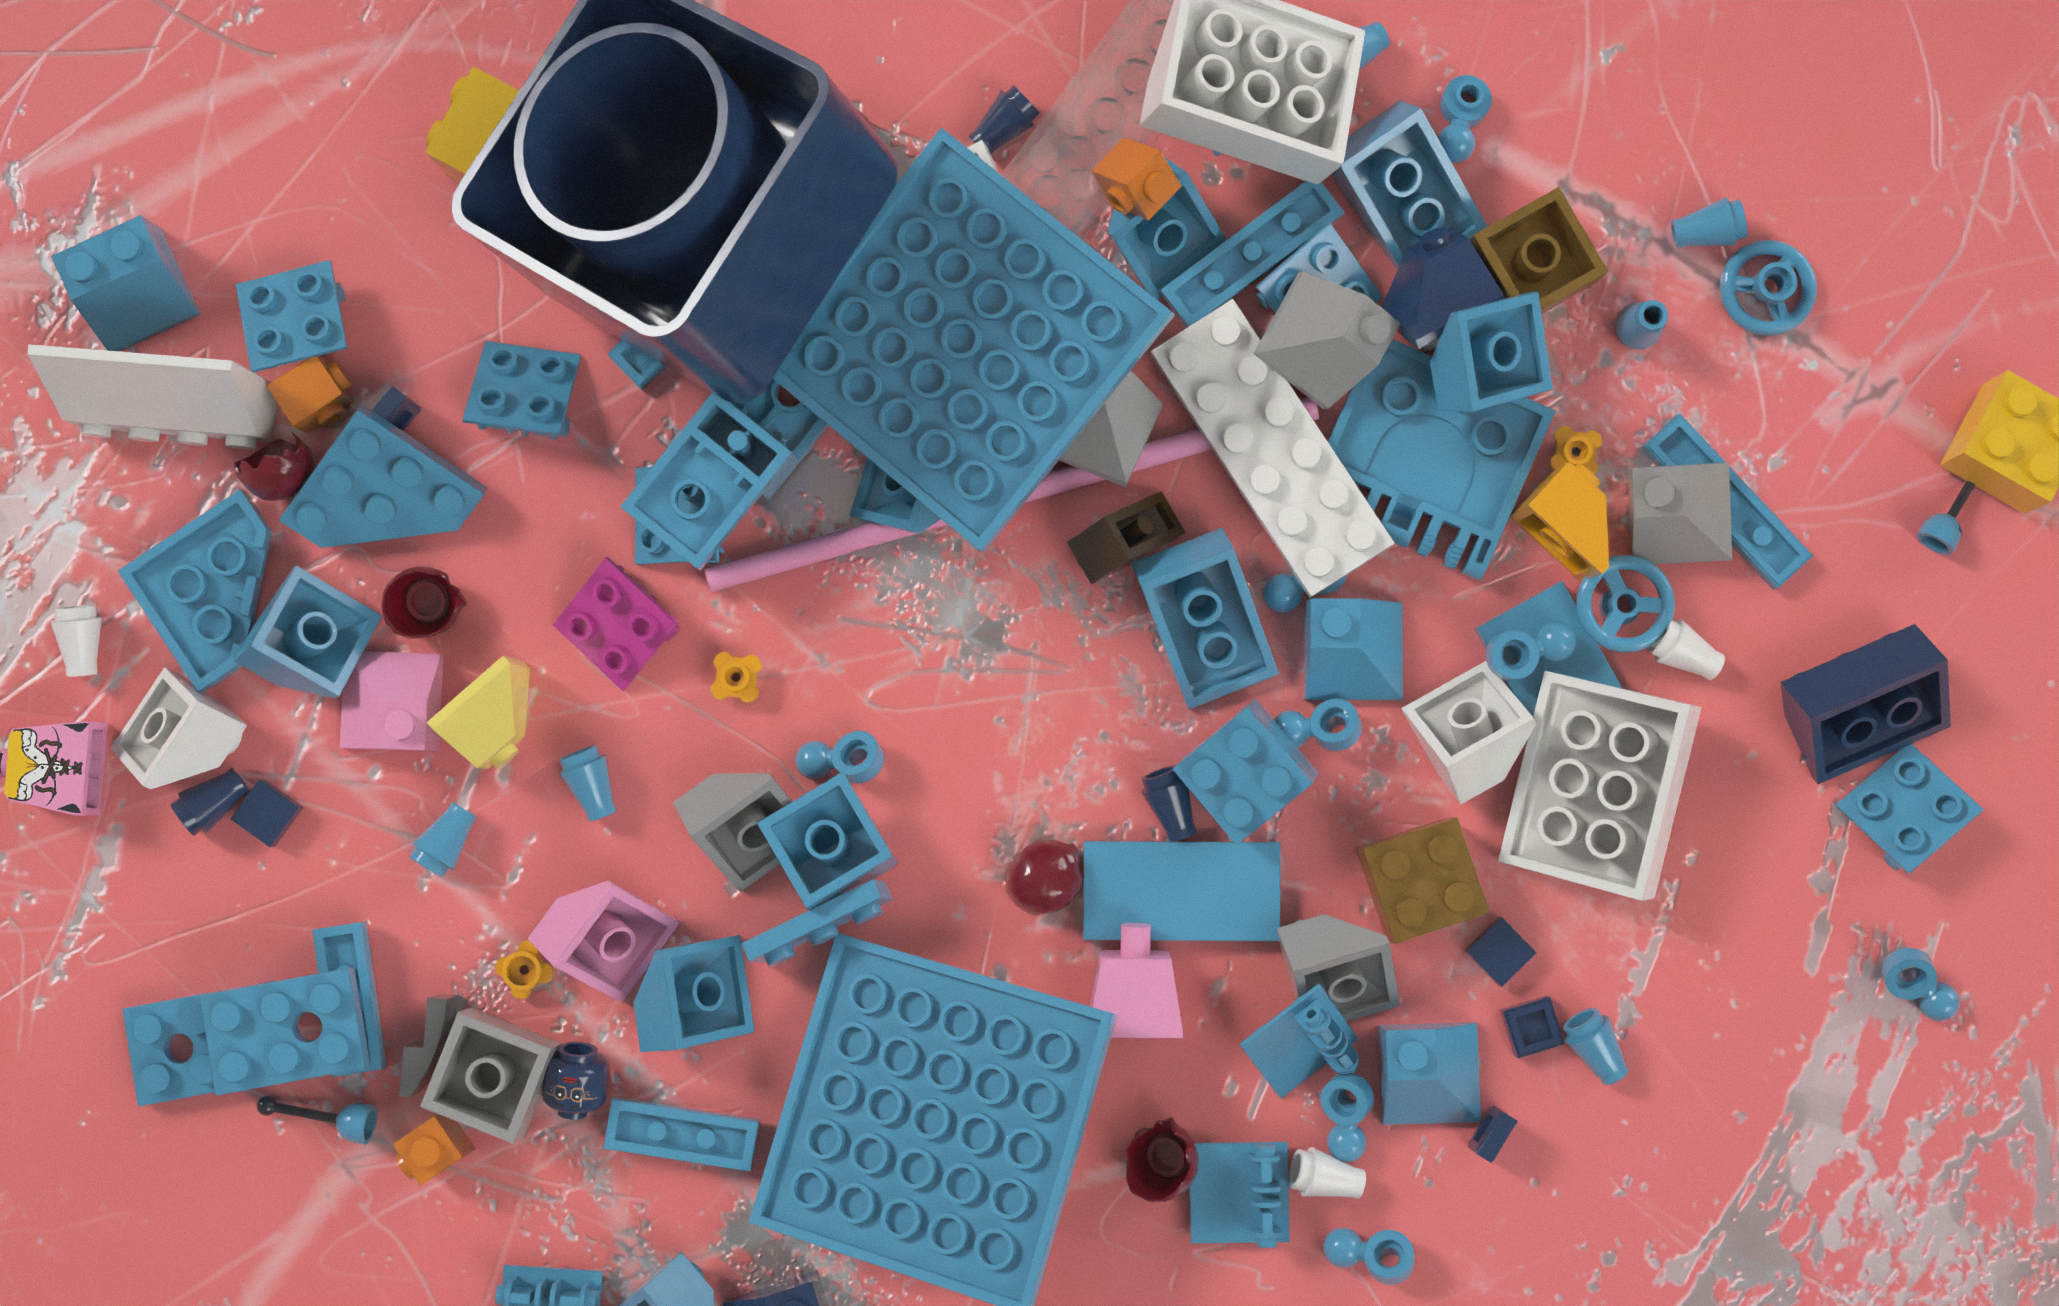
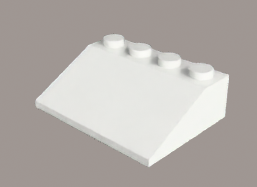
M1174 0L1147 82L1139 126L1318 185L1344 163L1365 30L1280 0Z
M28 344L27 355L61 419L80 427L81 435L111 438V430L128 431L129 439L147 442H159L160 434L177 435L178 443L196 446H207L208 438L226 439L225 446L246 450H255L256 442H273L277 402L266 387L271 382L233 361Z
M1544 671L1533 715L1536 726L1527 740L1498 861L1641 901L1654 899L1702 707Z

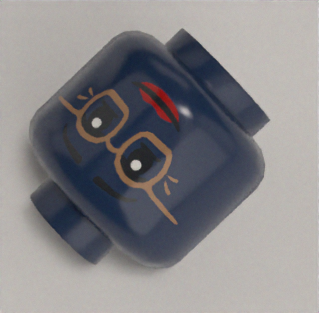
M574 1041L561 1044L546 1069L542 1090L543 1101L550 1108L558 1111V1115L562 1118L570 1120L585 1118L588 1112L597 1110L606 1101L609 1071L608 1060L598 1052L596 1046L590 1043Z

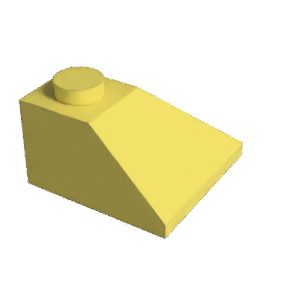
M502 656L427 721V724L476 768L489 769L492 765L496 769L503 767L518 754L519 749L515 745L525 737L530 678L529 666L522 660Z

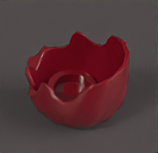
M293 432L291 433L296 439V444L276 439L254 454L233 464L238 479L256 497L265 501L285 500L298 492L313 472L312 453L308 446Z
M412 567L398 573L387 583L381 601L385 623L392 629L393 633L407 639L429 638L445 632L454 624L462 607L467 606V601L460 589L450 584L449 576L443 571L432 567Z
M1053 839L1038 840L1020 850L1010 861L1004 879L1006 892L1012 902L1020 909L1032 915L1052 914L1066 907L1077 896L1083 879V874L1079 870L1080 858L1075 844H1066Z
M1173 1117L1167 1118L1164 1121L1157 1120L1153 1128H1142L1135 1133L1134 1139L1126 1149V1181L1128 1187L1134 1195L1149 1202L1170 1201L1190 1188L1199 1170L1198 1151L1189 1134L1184 1128L1175 1123Z

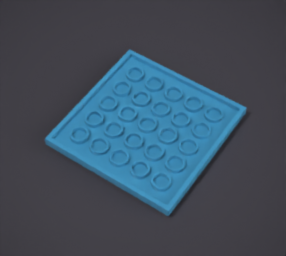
M941 127L895 185L891 195L773 379L980 552L985 553L1175 314Z
M839 933L833 941L749 1223L997 1306H1035L1117 1015Z

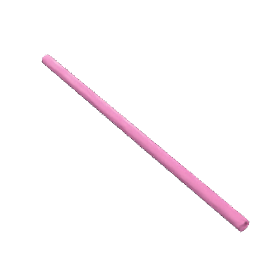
M1308 397L1300 399L1313 421L1318 420L1319 414L1316 403ZM1199 428L1145 444L1133 472L1212 450ZM1072 465L1050 470L1025 503L1106 479ZM941 519L923 532L948 524ZM868 522L706 568L705 573L711 592L917 533Z

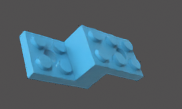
M772 379L761 395L748 402H728L712 393L620 506L698 570L705 566L761 495L768 500L772 498L829 427L827 423L801 402L793 407L782 405L778 400V391L781 385L774 379ZM688 487H698L705 494L704 506L693 514L682 512L678 505L680 493Z
M354 967L280 981H268L122 1009L138 1106L214 1092L217 1096L363 1069L370 1066ZM305 1012L314 1013L321 1020L322 1031L316 1040L304 1038L298 1030L299 1019ZM177 1034L188 1036L193 1043V1054L187 1061H180L172 1054L171 1043Z

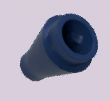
M1013 85L1006 93L1002 90L1000 91L976 129L968 137L974 143L982 140L990 154H992L1003 145L1035 126L1032 121L1040 112Z
M1176 765L1158 769L1141 779L1144 785L1141 793L1166 831L1170 842L1185 839L1197 832L1193 821L1189 788L1173 771Z
M231 768L224 774L179 792V799L170 804L185 828L195 836L202 830L208 833L238 800L250 792V790L235 769Z

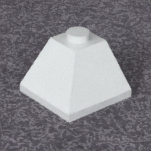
M1486 661L1402 708L1404 716L1437 774L1460 804L1504 781L1536 726L1532 715L1502 679L1492 673Z
M164 667L110 749L142 786L154 789L220 767L227 755L234 752L239 746L242 733L247 725L229 707L206 692H197L191 682Z

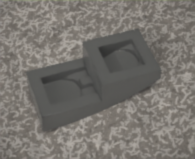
M437 994L427 998L424 1042L416 1041L403 1046L399 1097H411L421 1092L432 1078L456 1018L459 995Z

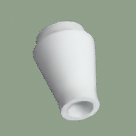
M96 605L54 608L55 620L50 621L66 667V676L76 677L97 674V656L102 617L97 616Z
M1681 619L1672 620L1663 637L1647 648L1648 652L1655 655L1656 662L1701 675L1708 680L1714 679L1719 674L1725 662L1724 654L1716 651Z
M1310 1147L1307 1151L1298 1149L1295 1152L1289 1168L1288 1182L1290 1188L1299 1190L1301 1196L1352 1197L1359 1199L1365 1188L1366 1172L1364 1169L1355 1168L1314 1147Z

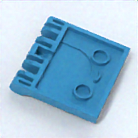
M1392 339L1379 365L1350 389L1327 442L1355 484L1369 491L1365 499L1373 511L1377 506L1380 496L1389 499L1380 522L1394 541V544L1406 548L1422 514L1430 517L1417 545L1416 553L1426 557L1432 551L1442 523L1455 528L1458 532L1446 550L1443 565L1454 569L1462 556L1470 536H1473L1476 539L1465 559L1461 573L1480 581L1490 563L1556 411L1526 397L1474 412L1437 410L1430 365L1432 356Z

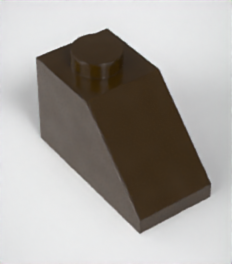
M1160 491L1103 517L1067 543L1075 555L1079 566L1083 569L1090 583L1093 584L1131 565L1132 562L1145 557L1186 532L1163 492Z

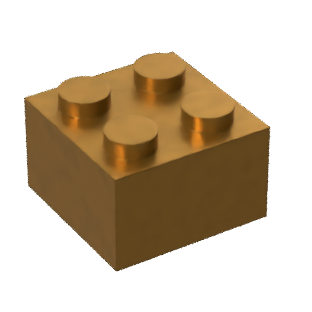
M1559 187L1474 234L1470 239V242L1502 291L1505 299L1529 292H1538L1542 314L1596 284L1609 272Z
M1447 817L1355 847L1384 935L1393 944L1489 913L1458 818Z

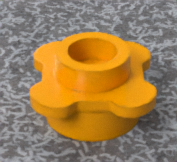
M1569 426L1558 428L1554 433L1556 445L1553 450V457L1550 459L1552 470L1554 471L1570 462L1575 467L1578 464L1583 465L1595 475L1598 471V464L1595 458L1597 449L1602 445L1601 435L1594 430L1582 433L1573 431ZM1576 447L1580 450L1579 456L1572 454L1573 448Z
M721 652L716 655L713 664L717 672L716 681L710 688L712 695L719 700H724L727 697H738L743 702H753L759 695V689L756 685L758 680L757 673L762 669L760 659L752 654L747 655L745 658L732 657L728 652ZM734 673L741 675V679L738 682L732 680Z
M529 940L521 942L516 952L508 957H500L495 964L496 973L503 977L504 982L511 988L512 996L517 999L528 998L534 987L540 983H548L554 977V967L544 962L538 953L539 950ZM527 965L529 967L528 974L521 973V966Z

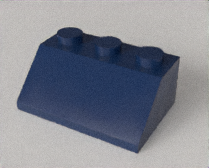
M1916 624L1895 633L1887 634L1881 639L1851 652L1841 654L1835 659L1800 672L1780 682L1784 716L1811 776L1817 784L1951 727L1948 659Z

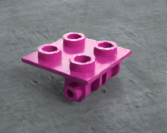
M609 557L602 561L553 624L558 631L622 691L628 687L663 642H669L681 629L676 621L677 618L674 615L670 616L655 602L656 598L653 595L649 596L645 592V587L637 585L624 572V568L621 565L617 566Z

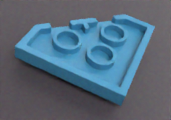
M361 404L278 521L320 548L458 531L485 495L487 487Z
M242 489L237 490L118 570V573L196 691L205 693L243 667L234 662L253 628L273 530L247 491Z

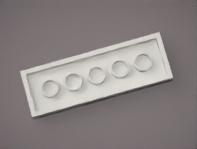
M1231 299L1153 349L1150 355L1309 598H1312L1393 546L1394 541L1288 381L1253 354L1261 340L1235 301Z

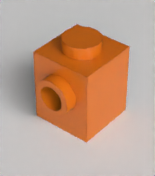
M1123 137L1091 170L1105 192L1107 201L1114 209L1123 215L1132 213L1148 221L1181 187L1180 182L1160 150Z
M320 356L306 359L266 386L291 425L305 433H309L318 426L324 428L335 424L346 415L347 411L345 408L356 402L347 389L353 383L343 367L336 360L330 363Z
M439 1114L433 1116L393 1143L398 1152L395 1158L399 1168L409 1179L413 1180L415 1178L420 1186L475 1150L460 1124Z

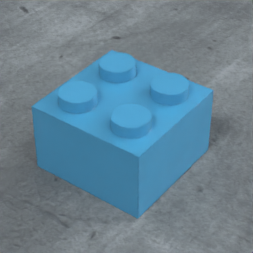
M1256 698L1182 758L1173 768V771L1236 845L1312 785L1319 774Z

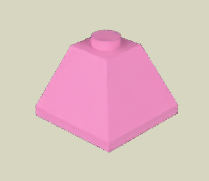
M363 651L342 690L340 748L439 751L440 736L427 724V721L441 710L444 654Z
M608 880L557 898L528 937V940L553 967L623 1002L650 965L655 950L662 949L680 922Z

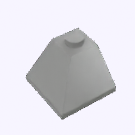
M1298 272L1253 354L1322 409H1329L1379 365L1400 323L1367 295L1312 274Z
M1130 371L1059 460L1126 487L1162 410L1163 403Z
M1729 462L1628 468L1631 555L1646 559L1653 564L1732 560Z
M770 773L712 774L673 802L690 837L739 892L780 864L757 823L793 801Z
M1325 914L1306 920H1299L1293 924L1277 928L1283 960L1295 1000L1306 994L1317 984H1320L1346 1022L1400 1006L1390 942L1386 935Z

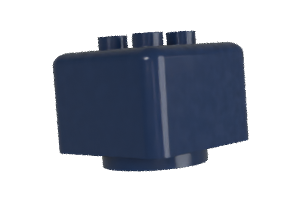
M578 0L458 184L452 198V214L456 223L464 231L556 302L721 399L733 403H743L755 399L769 386L894 190L898 179V165L889 148L823 68L797 52L694 0Z

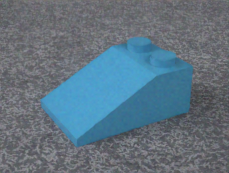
M1399 100L1348 136L1344 163L1331 175L1347 201L1397 270L1406 249L1420 242V238L1430 230L1450 226L1470 240L1474 234L1488 227L1421 108Z
M1223 528L1131 563L1188 710L1279 675L1234 547Z

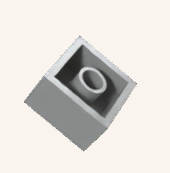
M472 1007L457 1013L420 1107L514 1144L526 1136L542 1096L543 1080L547 1066L562 1043Z

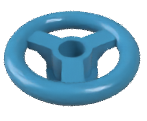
M1761 240L1742 247L1728 260L1721 276L1720 295L1726 312L1740 327L1759 335H1779L1793 330L1808 317L1816 300L1817 281L1811 264L1799 250L1784 242ZM1768 254L1781 257L1779 262L1766 265L1754 277L1737 275L1741 267L1756 256ZM1795 268L1801 279L1802 294L1799 304L1789 314L1784 300L1789 298L1796 290L1797 276L1793 270ZM1766 279L1775 282L1777 286L1776 293H1772L1766 288ZM1735 292L1754 294L1758 300L1765 302L1773 321H1763L1749 315L1739 304Z
M1633 555L1609 557V567L1603 574L1590 579L1584 577L1577 594V613L1586 633L1599 645L1616 652H1637L1655 644L1666 633L1675 610L1673 589L1666 575L1650 561ZM1618 570H1633L1645 575L1654 584L1659 598L1639 597L1632 588L1625 585ZM1603 578L1608 590L1603 593L1599 601V611L1605 620L1600 627L1593 615L1591 601L1596 585ZM1620 596L1626 597L1630 602V609L1627 613L1621 612L1617 607V600ZM1639 613H1659L1655 623L1645 633L1631 638L1615 636L1621 625L1634 621Z

